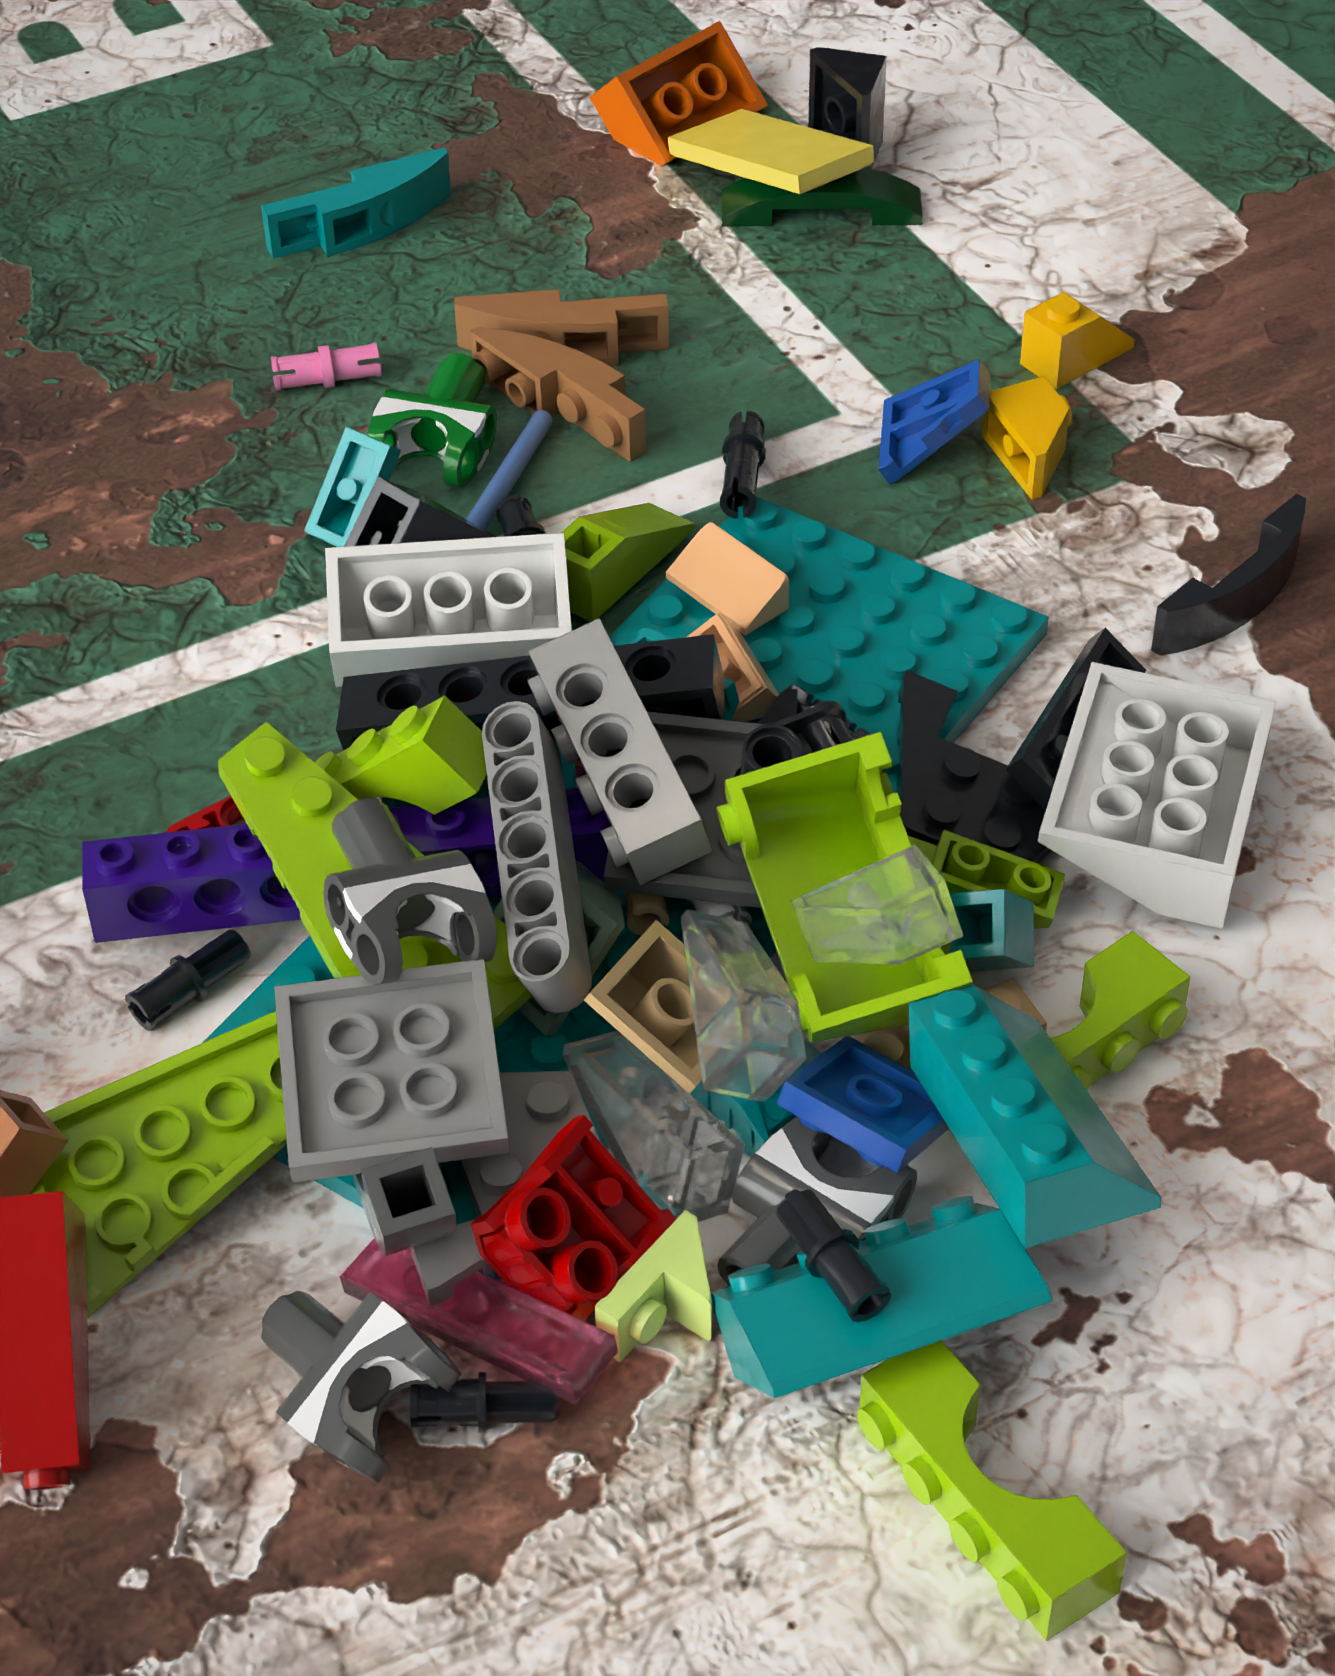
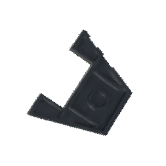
M906 670L898 691V703H901L900 722L897 733V745L900 746V767L897 773L896 792L902 804L900 816L907 835L937 846L943 830L1039 864L1052 851L1038 842L1039 831L1046 811L1032 796L1026 794L1020 788L1017 781L1005 770L1008 765L939 737L958 691Z

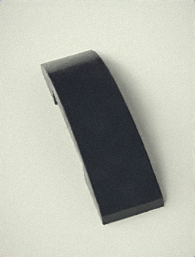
M1295 494L1264 519L1258 551L1213 588L1193 577L1159 604L1156 611L1151 651L1162 656L1205 645L1235 631L1262 612L1280 593L1294 568L1305 515L1306 498Z

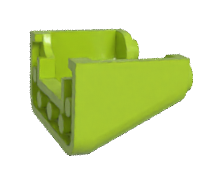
M881 732L726 779L725 795L727 804L716 807L721 829L728 846L739 843L786 976L790 991L781 994V999L789 1026L793 1034L805 1031L811 1043L909 1025L908 1003L939 995L946 991L971 986L973 983L962 951L949 953L952 940L948 929L942 930L903 825L900 816L902 804L897 792L893 793L887 774L882 773L883 769L892 766V761Z

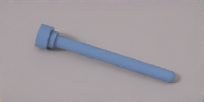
M538 410L532 415L466 518L468 521L484 530L488 528L496 515L497 505L508 496L552 426L553 419L549 412Z

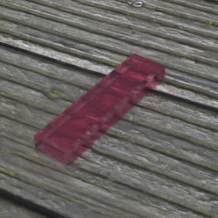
M374 1238L340 1275L344 1293L363 1301L371 1291L418 1329L527 1382H538L554 1391L556 1396L575 1405L618 1353L615 1335L478 1271L454 1285L455 1294L440 1304L430 1306L412 1257L411 1248L383 1256Z

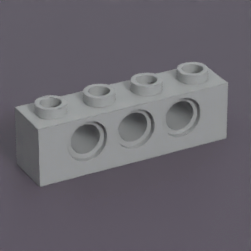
M600 618L528 651L538 673L537 676L527 680L543 716L555 711L561 722V725L551 729L567 765L579 760L586 775L575 781L591 815L593 816L604 811L611 825L601 830L600 833L616 867L618 868L629 862L639 885H642L713 852L702 820ZM597 700L591 705L581 707L588 701ZM623 749L614 756L604 757L610 751ZM649 799L648 802L640 807L628 808L638 800Z

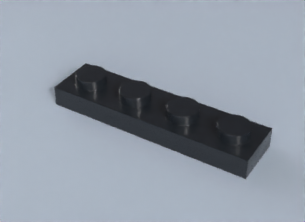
M1106 627L1088 640L1005 769L1017 781L1020 788L1026 794L1032 796L1045 811L1091 663L1095 662L1142 673L1146 672V669Z

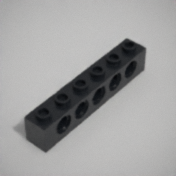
M714 634L614 646L647 712L724 720L725 679ZM529 655L343 677L336 732L344 751L365 731L374 729L378 732L390 726L409 707L417 706L421 709L443 696H446L481 731L487 716L496 707L514 701L528 703L533 707L554 740L551 729L561 725V722L555 711L543 716L527 681L538 675ZM597 700L588 701L581 707L591 705Z

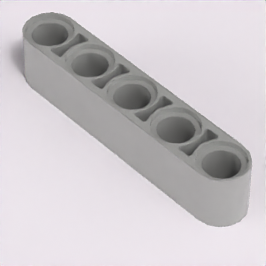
M520 701L507 702L496 707L487 716L483 724L482 739L509 958L513 972L544 1010L553 1013L567 1012L578 1007L587 997L591 989L592 974L561 754L555 740L533 707L528 703ZM558 965L551 972L545 974L550 968Z

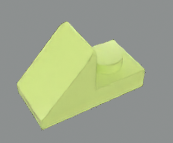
M686 1210L621 1277L613 1290L595 1305L597 1348L618 1362H621L639 1342L646 1344L651 1341L662 1327L666 1315L707 1341L712 1339V1301L696 1216Z

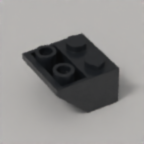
M378 477L344 547L496 536L418 491Z

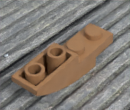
M559 289L454 297L458 347L472 351L470 331L478 326L504 329L551 340L581 351L609 366H619V353L669 349V308L666 294L561 302Z
M480 326L470 331L471 357L483 367L486 375L485 383L505 395L517 407L525 409L532 415L538 410H545L551 416L560 413L567 421L576 424L595 437L603 446L612 449L629 462L647 453L646 410L626 396L624 374L581 351L537 336Z

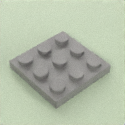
M484 959L403 969L399 980L379 985L369 983L362 975L274 987L288 1163L292 1183L360 1174L361 1169L433 1147L438 1163L510 1153Z

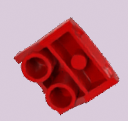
M585 1114L574 1117L565 1125L515 1185L486 1213L474 1219L470 1224L482 1258L526 1306L565 1329L581 1326L595 1310V1305L602 1298L608 1296L621 1277L677 1219L668 1208L660 1210L590 1131L593 1123Z

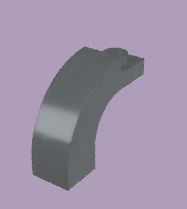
M433 1147L361 1169L360 1174L352 1175L370 1228L383 1256H388L456 1233L455 1211Z

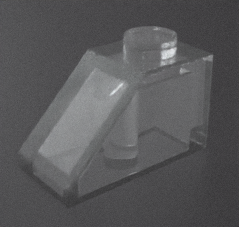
M916 845L791 900L808 950L815 962L901 965L963 937L945 879Z

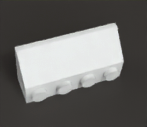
M564 533L325 548L329 654L336 687H342L343 677L529 656L528 651L572 631Z

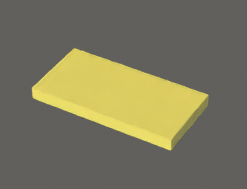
M739 109L668 137L669 153L675 157L797 194L812 190L874 163L873 145L744 109Z

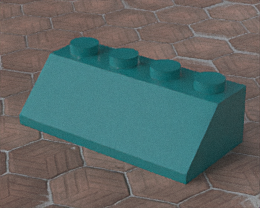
M975 985L946 991L939 995L908 1003L910 1067L1025 1249L1161 1208L1160 1194L1038 1020Z
M972 1196L953 1198L938 1203L930 1208L933 1218L909 1226L905 1218L881 1222L864 1230L866 1240L859 1242L858 1251L881 1282H885L891 1293V1298L885 1308L876 1316L866 1321L854 1322L851 1320L846 1308L822 1277H813L805 1267L807 1256L802 1250L796 1253L799 1263L776 1271H772L771 1264H760L744 1268L728 1276L730 1286L711 1292L712 1303L734 1377L773 1398H778L1052 1302V1297L1048 1285L1000 1208L974 1203Z

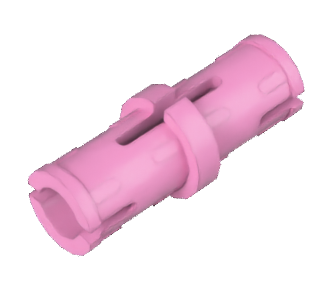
M377 342L329 350V346L324 345L318 346V352L270 357L273 372L295 370L294 373L273 376L276 391L323 383L324 388L335 387L334 381L382 376L379 361L357 363L359 360L379 358Z

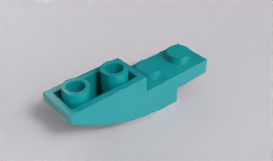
M443 147L351 170V183L261 205L266 247L272 258H277L321 246L326 256L329 257L382 239L421 219L451 195L447 150Z

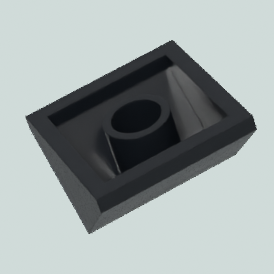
M823 47L810 49L808 127L873 145L875 162L883 142L887 56ZM871 163L870 166H867L865 168L872 169L874 163Z

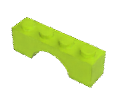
M446 696L435 700L421 709L417 706L409 707L390 726L378 732L374 729H369L361 734L349 748L338 754L329 751L315 762L358 800L375 797L393 798L414 804L434 815L478 793L487 774L482 731Z
M1133 930L1085 962L1079 1005L1085 1019L1070 1031L1050 1038L1087 1091L1092 1084L1109 1072L1118 1073L1124 1070L1134 1060L1140 1050L1157 1038L1166 1039L1172 1036L1181 1027L1188 1013L1186 1002L1191 976Z
M942 1340L889 1358L861 1375L860 1407L857 1411V1419L864 1435L876 1449L883 1450L886 1448L902 1467L904 1479L916 1499L924 1505L932 1503L947 1521L951 1536L960 1552L971 1562L979 1560L997 1581L998 1591L1003 1602L1017 1619L1021 1621L1028 1619L1047 1641L1120 1593L1127 1552L1077 1495L1055 1499H1037L1021 1496L1003 1489L992 1482L972 1461L965 1446V1441L976 1426L980 1384Z

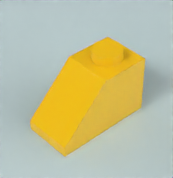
M1062 292L1024 312L1020 364L1038 377L1044 376L1055 389H1058L1133 349L1135 339L1075 298Z
M1044 376L989 391V410L983 414L981 436L1031 500L1042 497L1065 452L1067 427L1072 423V412L1069 402L1063 395L1057 393Z

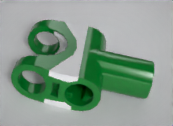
M453 353L448 358L442 360L424 394L387 389L374 410L367 435L401 450L394 469L399 463L408 458L431 456L444 462L443 477L446 485L466 487L483 466L491 450L497 426L495 407L493 405L475 403L486 380L483 367L471 356Z

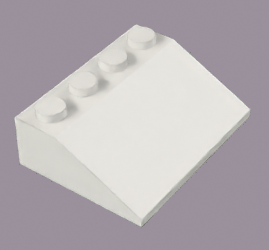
M1092 662L1039 831L1038 842L1158 915L1223 929L1265 756L1276 701Z

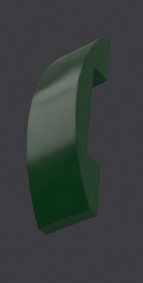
M862 168L802 194L748 178L739 180L722 189V227L772 226V209H871L872 226L922 225L923 220L921 191L919 187L894 175L870 168Z

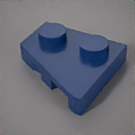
M980 359L884 400L878 470L889 484L897 482L989 410L990 373Z

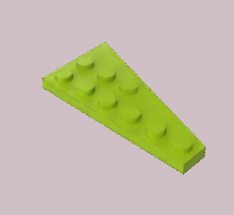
M265 722L218 760L219 775L252 834L258 836L273 863V871L283 889H288L300 910V919L334 979L362 975L344 951L329 922L323 894L327 875L352 870L332 833V823L339 812L358 799L268 722ZM408 842L416 857L424 856ZM494 915L496 949L492 960L485 962L493 1029L495 1030L532 996L513 972L509 958L506 926ZM407 936L399 939L403 959L402 970L463 962L460 956H454L447 946L435 939L424 936ZM553 967L550 968L545 974L551 972L553 970Z
M276 1011L44 1112L68 1139V1142L34 1187L31 1194L64 1191L85 1214L88 1318L287 1144Z

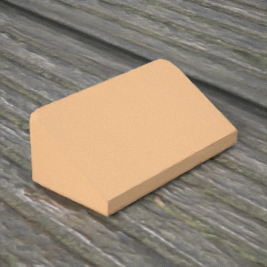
M713 522L707 523L699 530L666 571V579L713 613L717 614L721 611L738 631L745 636L789 609L788 576Z
M719 611L687 637L714 634L723 675L735 682L739 697V704L731 721L747 722L761 718L776 701L779 693L742 634Z

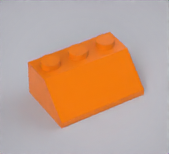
M721 21L708 26L616 76L589 97L615 141L660 166L677 158L669 153L668 137L739 109L757 113L768 106Z

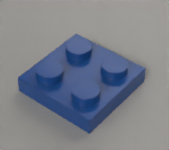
M845 1036L784 1082L777 1101V1105L798 1116L801 1123L817 1132L828 1133L856 1149L859 1155L867 1162L879 1167H887L896 1173L901 1171L949 1129L912 1070L851 1036Z

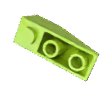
M649 502L579 516L561 532L564 533L570 612L590 622L597 620L695 530V523Z

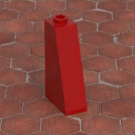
M64 1191L0 1197L1 1474L13 1479L23 1478L24 1490L27 1491L67 1487L71 1485L70 1473L90 1471L85 1214Z

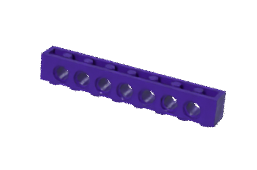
M579 788L565 789L575 860L580 861L604 882L608 849L600 831L611 825L604 811L593 816L591 815ZM490 797L462 800L435 815L416 805L389 808L405 839L420 853L427 856L453 850L463 852L482 882L487 898L502 897ZM247 824L82 842V890L95 943L301 920L300 910L288 889H283L273 871V863L258 836L252 834Z

